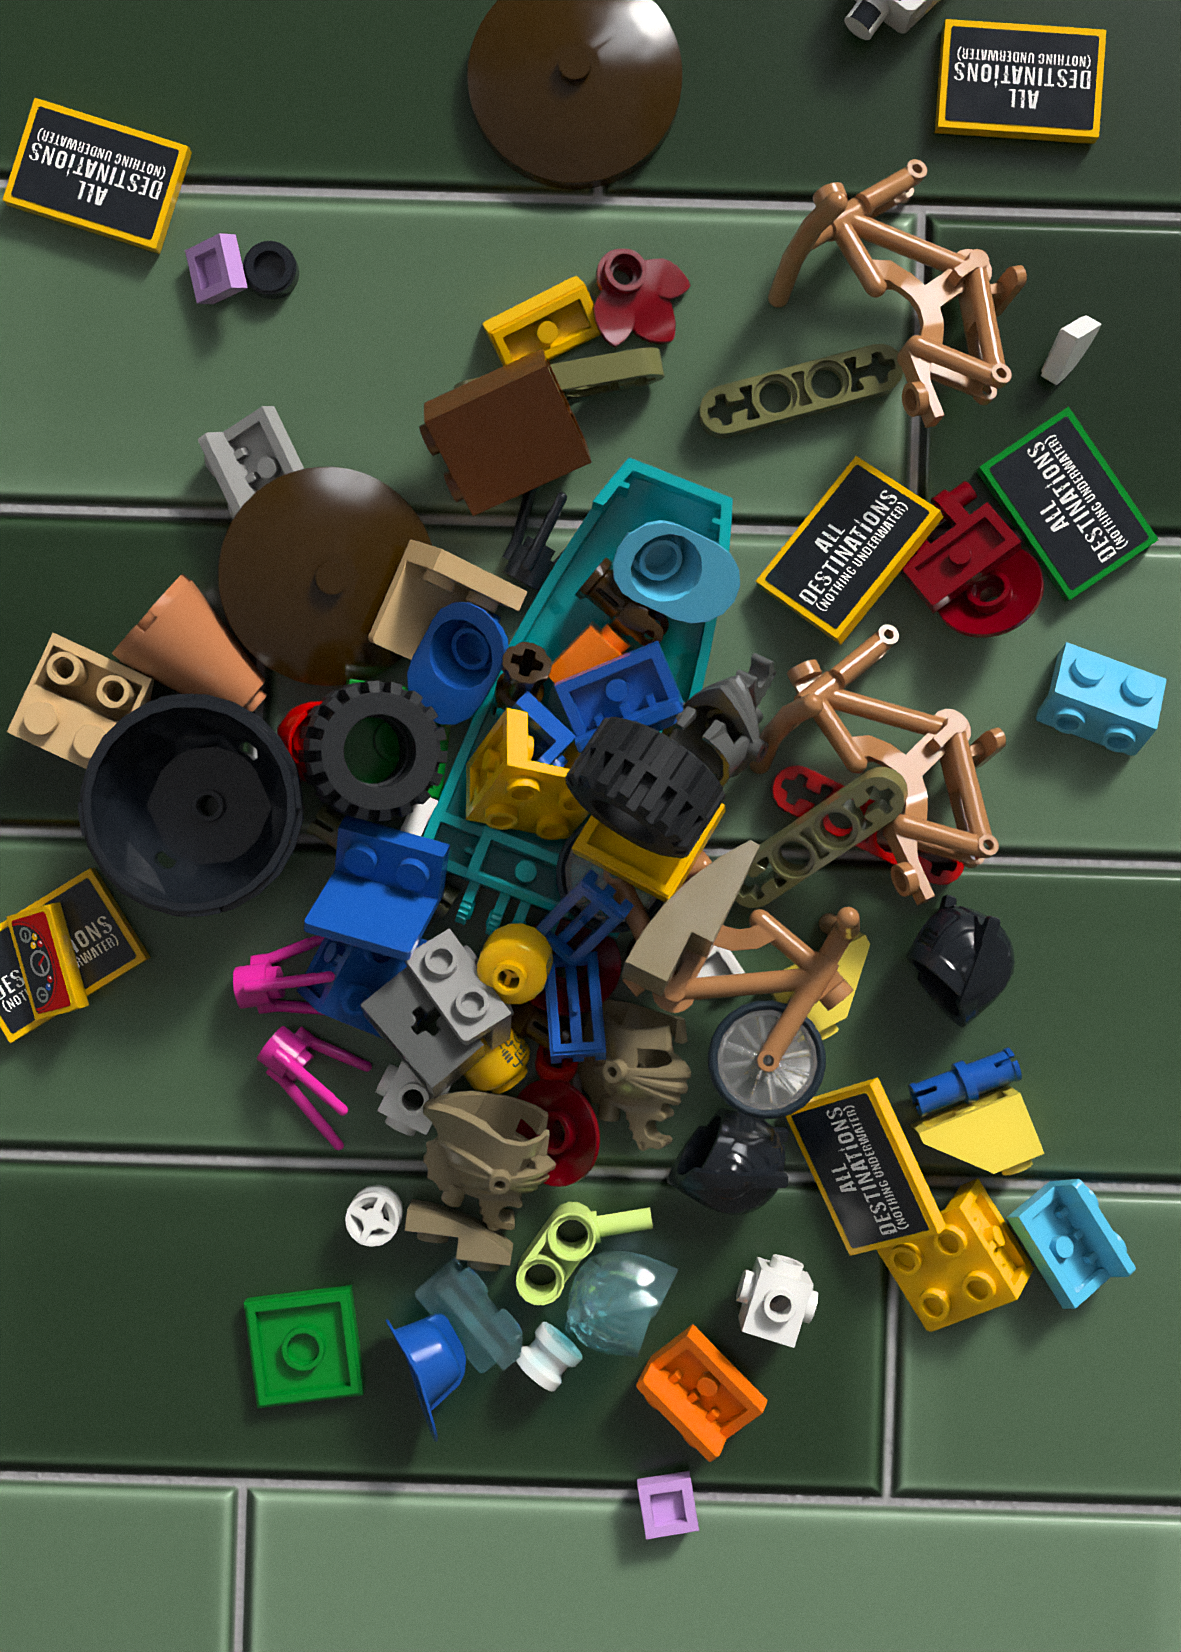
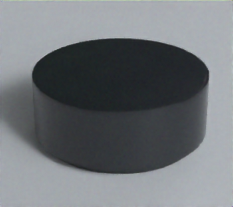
M263 241L254 245L244 258L243 269L246 281L257 295L266 299H280L291 293L297 285L299 279L298 263L292 252L285 245L276 241Z

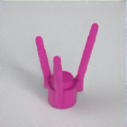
M315 935L270 953L252 955L250 965L235 967L233 972V988L240 1009L257 1007L259 1014L290 1012L323 1015L317 1012L308 1002L277 999L284 998L285 989L332 982L335 979V974L327 971L284 977L281 967H272V964L319 946L324 937Z
M282 1026L262 1048L257 1056V1060L268 1068L266 1074L280 1084L323 1137L329 1141L334 1149L340 1151L344 1148L343 1141L293 1081L297 1079L301 1081L323 1102L334 1109L339 1115L344 1116L348 1113L347 1106L306 1070L314 1058L307 1051L308 1048L365 1072L372 1069V1064L346 1050L316 1038L302 1026L295 1034L287 1027Z

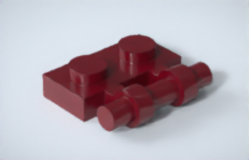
M963 481L950 492L943 489L931 498V504L938 508L943 516V519L935 528L944 522L952 528L931 544L926 539L900 571V575L933 614L1021 550V540L988 502L970 515L964 509L965 506L977 498L974 489L966 481Z

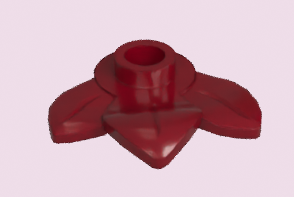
M614 249L606 253L596 269V283L601 293L593 307L594 321L601 336L613 347L621 345L631 332L636 337L649 343H671L675 338L676 320L670 300L678 298L690 288L691 284L677 265L663 258L644 260L640 254L631 249ZM616 271L626 273L630 283L627 285L618 283L614 279L613 273Z

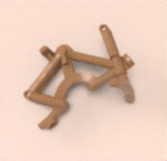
M913 159L908 162L906 167L860 192L855 198L848 200L842 183L834 182L818 189L813 195L816 207L802 221L782 255L768 294V300L774 307L780 308L785 306L789 301L802 264L810 251L827 241H835L869 296L877 298L882 296L886 290H894L907 299L918 314L920 324L919 335L912 336L907 340L897 355V362L902 367L908 382L902 391L903 407L911 417L921 415L925 428L936 426L944 417V412L931 380L973 396V399L980 405L991 403L997 395V388H1003L1011 380L1012 373L1008 366L1005 365L996 317L1003 313L1025 286L1027 274L1022 265L1011 266L1006 269L995 284H990L992 267L988 255L983 250L964 249L955 253L874 219L898 204L907 203L914 193V186L920 184L926 176V165L920 160ZM860 239L944 273L924 285L912 273L891 260L872 259ZM956 297L959 300L969 355L942 344L944 319L941 308Z
M883 625L831 670L823 674L816 659L800 663L787 672V676L797 695L794 697L793 702L783 706L761 732L760 739L768 742V751L760 763L752 761L750 769L757 774L767 772L782 740L803 721L813 717L850 772H863L867 767V762H875L882 767H888L900 773L907 783L908 795L902 814L885 825L883 836L888 841L898 863L891 868V878L894 887L904 897L912 895L918 906L928 902L935 894L919 862L917 850L962 862L968 868L978 867L984 862L985 858H990L998 851L999 843L992 836L975 769L982 767L1006 746V737L1003 731L997 727L983 733L969 746L971 736L970 724L960 712L954 709H944L938 711L935 715L844 690L874 663L879 661L898 641L899 633L897 629L892 625ZM884 634H887L890 639H887ZM834 710L925 736L905 755L892 744L873 736L852 737ZM939 759L957 829L927 821L928 796L922 776ZM983 843L989 846V850L984 847Z

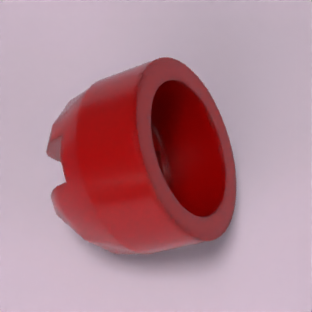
M541 1045L539 1046L535 1060L536 1074L541 1080H562L569 1083L575 1076L579 1062H573V1058H567L562 1063L561 1068L551 1067L550 1051Z

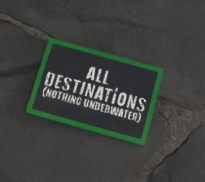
M1069 406L976 469L1065 602L1071 600L1159 540Z

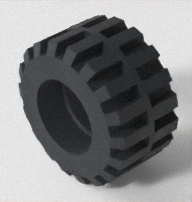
M358 682L344 685V688L331 691L323 697L324 701L319 706L312 708L307 715L311 718L308 726H302L299 738L304 739L303 750H298L299 762H304L306 772L302 774L306 783L315 788L317 791L315 795L323 803L329 804L333 807V810L344 815L363 820L387 821L391 820L393 816L403 817L412 813V806L415 804L423 805L431 797L427 791L431 785L439 786L443 777L442 774L437 773L439 764L447 763L448 751H441L440 740L447 738L444 727H436L434 719L438 717L432 706L425 707L421 703L423 697L414 690L406 691L402 689L403 685L394 682ZM371 717L382 719L388 723L395 731L400 745L399 760L394 771L385 780L374 784L357 780L349 771L344 758V744L349 731L358 721Z
M618 717L602 720L565 776L566 785L575 799L598 821L639 847L673 858L688 857L725 799L723 787L715 775L689 750L651 727Z

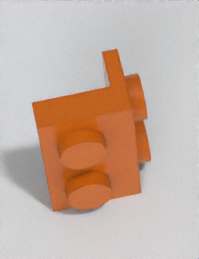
M694 1324L650 1357L636 1384L637 1389L644 1395L647 1402L654 1409L659 1410L682 1434L685 1441L691 1447L696 1448L709 1462L720 1456L726 1439L764 1412L768 1402Z

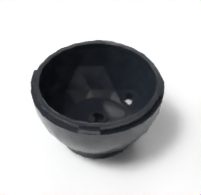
M207 694L170 695L149 701L125 715L102 737L88 762L81 786L80 802H78L79 822L82 836H85L87 847L102 873L122 894L149 909L173 916H209L239 907L259 895L281 874L296 848L303 824V789L297 765L282 739L260 716L235 702ZM249 743L257 749V758H254L243 749L244 744ZM208 795L213 796L218 803V809L212 816L205 815L200 808L202 799ZM164 852L168 857L177 862L172 868H166L158 861V855Z

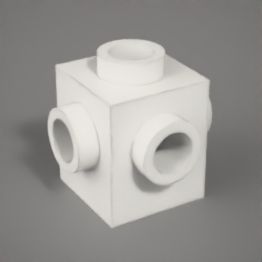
M403 1061L399 1067L390 1063L375 1093L384 1097L377 1111L387 1116L385 1120L387 1125L403 1134L414 1136L416 1131L427 1135L432 1122L423 1114V1105L419 1107L405 1100L404 1094L411 1089L418 1090L423 1095L424 1103L434 1097ZM449 1086L440 1095L448 1094V1091L451 1086Z
M774 1254L771 1261L757 1257L753 1271L746 1269L743 1271L736 1294V1301L742 1303L738 1315L742 1332L789 1347H795L802 1322L809 1324L812 1321L818 1301V1292L813 1291L814 1285L808 1272L802 1271L804 1267L802 1263L786 1256Z

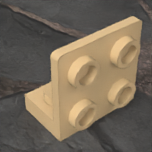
M410 539L368 639L376 645L412 660L432 619L441 608L454 602H469L491 613L496 612L498 605L519 611L527 591L441 548Z

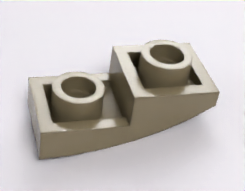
M412 1199L407 1209L405 1231L417 1232V1239L431 1243H446L449 1241V1236L458 1237L456 1259L467 1260L469 1268L480 1271H497L500 1265L510 1266L514 1243L502 1233L488 1230L485 1222L462 1211L433 1202Z

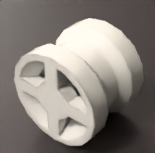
M372 1185L362 1189L347 1209L345 1221L349 1234L361 1245L369 1247L380 1246L388 1242L397 1232L398 1226L401 1223L403 1216L402 1201L396 1192L386 1186ZM381 1210H383L385 1217L388 1218L389 1221L386 1220V1219H384V1216H383V1213L381 1212Z
M542 1322L535 1330V1340L529 1346H521L515 1353L514 1358L521 1369L532 1380L544 1389L554 1392L562 1383L561 1375L568 1367H576L582 1360V1354L575 1344L560 1330L547 1322Z

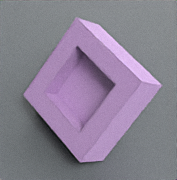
M219 233L185 250L197 304H215L248 288L236 234Z
M690 1471L637 1479L646 1539L699 1531Z

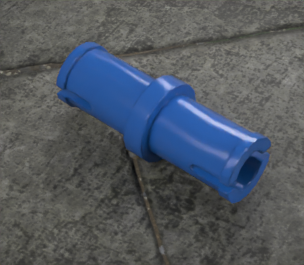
M1007 1047L1001 1052L968 1064L961 1060L953 1063L950 1071L918 1083L909 1084L908 1090L913 1104L918 1103L919 1105L916 1106L917 1113L920 1117H924L928 1113L963 1100L966 1104L978 1101L979 1094L1013 1081H1020L1022 1074L1018 1061L1011 1062L1010 1060L1014 1058V1053Z

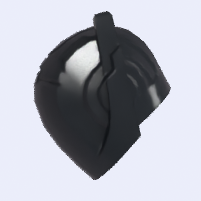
M944 895L938 912L931 916L918 932L906 957L919 972L917 980L930 997L953 1022L964 1028L988 1008L1005 990L1014 973L1015 955L1012 942L1005 930L1000 926L999 918L987 916L968 907L956 906L957 899L954 896Z
M720 1108L710 1119L707 1126H698L687 1141L669 1172L668 1184L698 1203L720 1213L736 1216L753 1212L770 1201L778 1188H786L788 1186L789 1177L784 1172L786 1154L783 1142L788 1141L789 1130L786 1127H773L764 1119Z

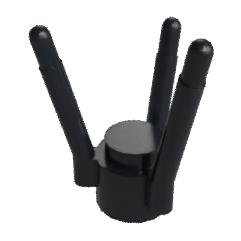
M537 488L523 494L512 538L502 557L508 560L503 570L505 574L539 591L563 553L562 551L552 562L551 559L555 550L545 544L567 501V495L563 492L558 493L535 538L527 536L522 545Z

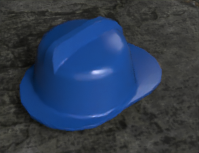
M454 602L441 608L432 619L428 630L412 657L407 672L408 691L414 690L423 697L421 703L425 707L432 706L438 717L434 719V722L456 725L471 718L483 704L502 670V658L507 648H509L508 637L503 627L499 624L501 617L497 614H488L484 609L469 602Z
M442 1313L433 1314L397 1329H394L389 1320L386 1319L385 1321L407 1360L426 1423L433 1440L436 1442L438 1441V1436L431 1411L461 1383L466 1365L463 1345L448 1318Z

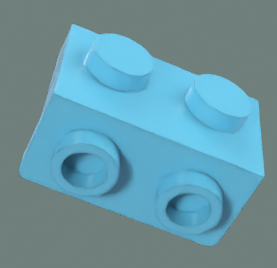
M1066 642L1057 655L1049 694L1039 707L1036 720L1054 727L1062 733L1073 734L1103 745L1111 751L1134 756L1157 730L1167 679Z
M1080 1179L1049 1181L1006 1217L1063 1309H1076L1109 1278L1129 1277L1136 1270L1135 1265L1127 1254V1247L1124 1241L1110 1227L1099 1209V1203L1095 1194Z

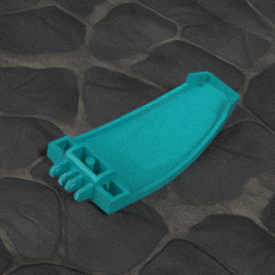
M629 457L592 501L591 510L539 590L513 636L509 647L516 646L520 642L534 643L542 647L546 655L553 662L592 621L601 628L607 623L610 624L611 618L587 598L580 600L574 594L606 557L612 562L611 569L613 570V560L617 548L622 543L626 533H631L647 522L658 520L674 522L718 543L729 552L733 498ZM666 616L669 621V629L663 636L660 646L685 703L703 688L717 617L708 622L690 624ZM622 634L631 645L625 651L626 653L643 647L632 636ZM645 634V637H646V638H648V639H653V638H651L650 636H648V635ZM502 670L483 704L473 717L438 804L433 810L423 835L425 838L450 844L447 873L469 882L455 922L465 925L467 920L471 918L480 887L500 894L485 924V934L491 935L499 928L510 899L520 902L512 923L526 924L525 919L530 907L549 913L561 901L556 884V866L559 853L567 840H547L535 833L515 829L498 830L490 828L485 823L466 820V763L504 712L500 708H497L496 715H493L492 712L493 694L498 678L504 673ZM548 677L546 682L543 683L544 697L542 705L547 707L574 734L554 687L555 683ZM591 814L583 820L577 829L587 823ZM572 853L567 869L570 890L590 869L599 875L595 884L603 889L607 885L603 876L604 869ZM609 873V876L611 878H618L617 876ZM583 896L577 904L584 909L591 901ZM601 909L594 915V917L601 920L608 916ZM569 911L562 917V919L569 922L575 918ZM559 921L550 930L554 934L559 924ZM586 925L583 926V927H585V928H587V929H590V930H592V931L594 930V929H592V928H590V927H588V926H586ZM609 933L607 936L616 940L619 933Z

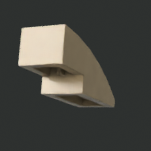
M749 840L720 856L691 877L672 895L642 931L625 961L621 977L662 997L686 948L707 958L754 862L760 844Z

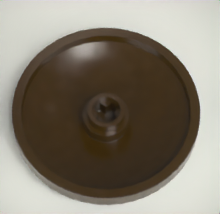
M497 0L481 22L472 43L468 61L469 96L475 120L484 139L494 153L511 169L536 183L549 187L570 190L592 189L611 184L632 174L643 166L665 141L674 124L681 97L682 61L680 50L667 18L652 0Z
M313 467L290 472L272 480L256 491L241 506L227 528L218 560V588L223 610L230 626L247 650L275 672L295 681L321 686L345 685L346 679L363 681L385 671L403 657L370 642L368 636L410 539L431 546L432 543L423 523L413 508L400 494L378 479L362 472L340 467Z

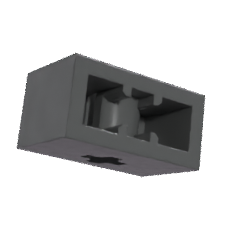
M408 967L404 968L361 1004L363 1014L368 1022L434 1098L438 1097L485 1056V1048L481 1039L486 1034L469 1045H463ZM424 1018L428 1023L436 1021L438 1033L434 1037L427 1031L419 1034L417 1022L420 1019Z

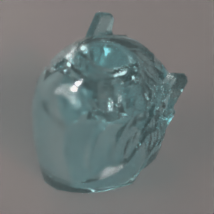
M606 1251L591 1257L579 1268L569 1290L568 1311L566 1312L567 1321L564 1323L566 1332L569 1334L575 1333L577 1338L586 1347L594 1351L638 1358L650 1318H655L679 1269L646 1255L628 1251Z

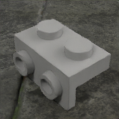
M262 406L224 432H207L198 438V442L205 454L206 467L217 479L228 502V511L232 519L241 506L261 487L280 476L304 469L274 406Z
M449 928L417 947L411 958L405 961V964L463 1045H469L486 1034L483 1038L493 1050L510 1039L511 1016L514 1015L511 1004H505L492 987L480 981L477 975V956L467 945L463 947Z

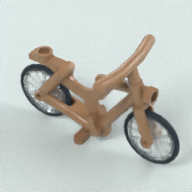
M584 824L566 840L559 853L556 866V884L560 898L562 899L592 869L599 875L595 881L598 887L603 889L609 884L617 890L612 897L617 903L620 904L626 898L634 905L625 919L610 933H621L631 930L637 941L642 931L665 902L574 854L572 846L586 825ZM704 851L701 852L683 885L691 877L712 863ZM583 896L569 912L576 917L591 901ZM852 907L840 909L837 915L832 913L822 915L819 920V927L828 937L819 952L812 950L763 909L754 910L750 914V928L734 929L722 925L713 946L729 951L758 949L771 943L796 964L799 969L697 977L707 958L686 948L663 996L661 997L652 992L655 1003L661 1009L671 1013H678L689 1008L694 1000L794 991L786 1004L770 1000L755 1001L740 1006L722 1020L711 1038L708 1050V1070L712 1083L720 1097L738 1112L758 1119H778L791 1115L803 1108L816 1095L825 1073L826 1053L820 1033L807 1016L818 1001L829 1011L853 992V988L837 971L839 960L851 940L860 931L859 913ZM600 909L585 925L595 929L608 915ZM626 979L622 980L635 997H638L645 991L643 987Z

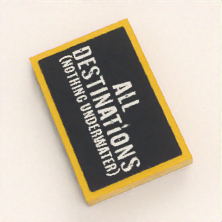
M945 19L941 33L935 133L1094 144L1099 138L1106 30Z
M34 98L3 201L9 207L160 254L192 152L186 145Z
M855 456L755 582L763 591L841 645L943 519L942 513L932 504L858 456Z
M95 867L89 868L20 911L24 912L51 903H61L87 997L151 958ZM7 920L0 923V1028L8 1041L12 1043L57 1015L35 1020Z
M878 1077L815 1096L803 1108L786 1116L849 1256L939 1235L946 1227Z

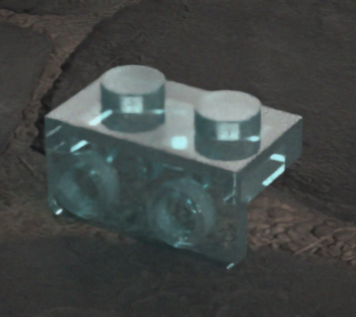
M454 1257L420 1285L415 1292V1296L430 1315L442 1313L448 1318L463 1345L466 1358L479 1373H485L496 1363L504 1371L521 1356L522 1329L506 1309L502 1308L499 1310L486 1295L488 1289L478 1274L470 1267L464 1269Z

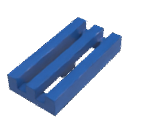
M592 869L581 878L536 927L546 937L552 950L572 967L577 966L625 919L634 907L626 898L620 904L612 898L617 890L611 885L607 884L603 889L598 887L595 881L599 875ZM583 896L588 898L591 902L557 936L550 931ZM601 909L608 916L574 950L566 943Z
M597 951L590 952L577 965L587 966L593 1042H583L576 966L572 967L559 955L553 954V965L545 984L551 1064L562 1063L564 1058H573V1062L584 1061V1057L595 1056V1060H606ZM556 967H565L571 1043L561 1044L555 977Z

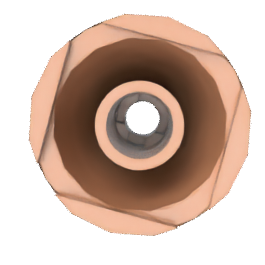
M183 573L111 653L120 660L119 662L180 694L211 695L235 702L251 712L267 696L260 689L266 679L195 583Z

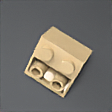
M52 633L7 732L87 769L88 762L102 737L125 715L151 700L154 679L56 633Z

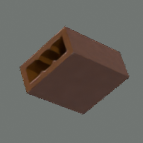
M543 348L424 403L425 423L419 426L422 438L432 456L441 453L449 469L443 473L448 489L456 502L465 500L472 516L592 463L585 437Z

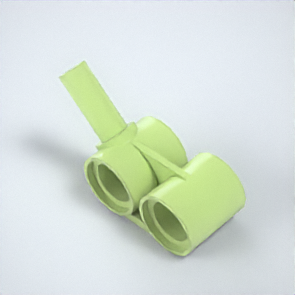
M567 1202L559 1205L521 1256L516 1275V1286L519 1294L525 1301L534 1305H546L554 1302L561 1295L565 1282L580 1261L593 1250L596 1243H601V1237L653 1229L650 1207L597 1216L596 1211H591L587 1206L579 1202ZM567 1220H577L586 1227L587 1233L585 1237L577 1242H568L559 1236L557 1229ZM545 1264L552 1268L556 1277L549 1284L537 1285L529 1280L526 1272L533 1265Z

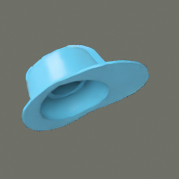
M664 520L647 522L631 533L627 532L622 543L618 546L613 560L614 580L623 594L635 602L654 609L672 619L690 624L708 622L724 614L734 603L740 588L739 568L731 553L718 543L674 522Z

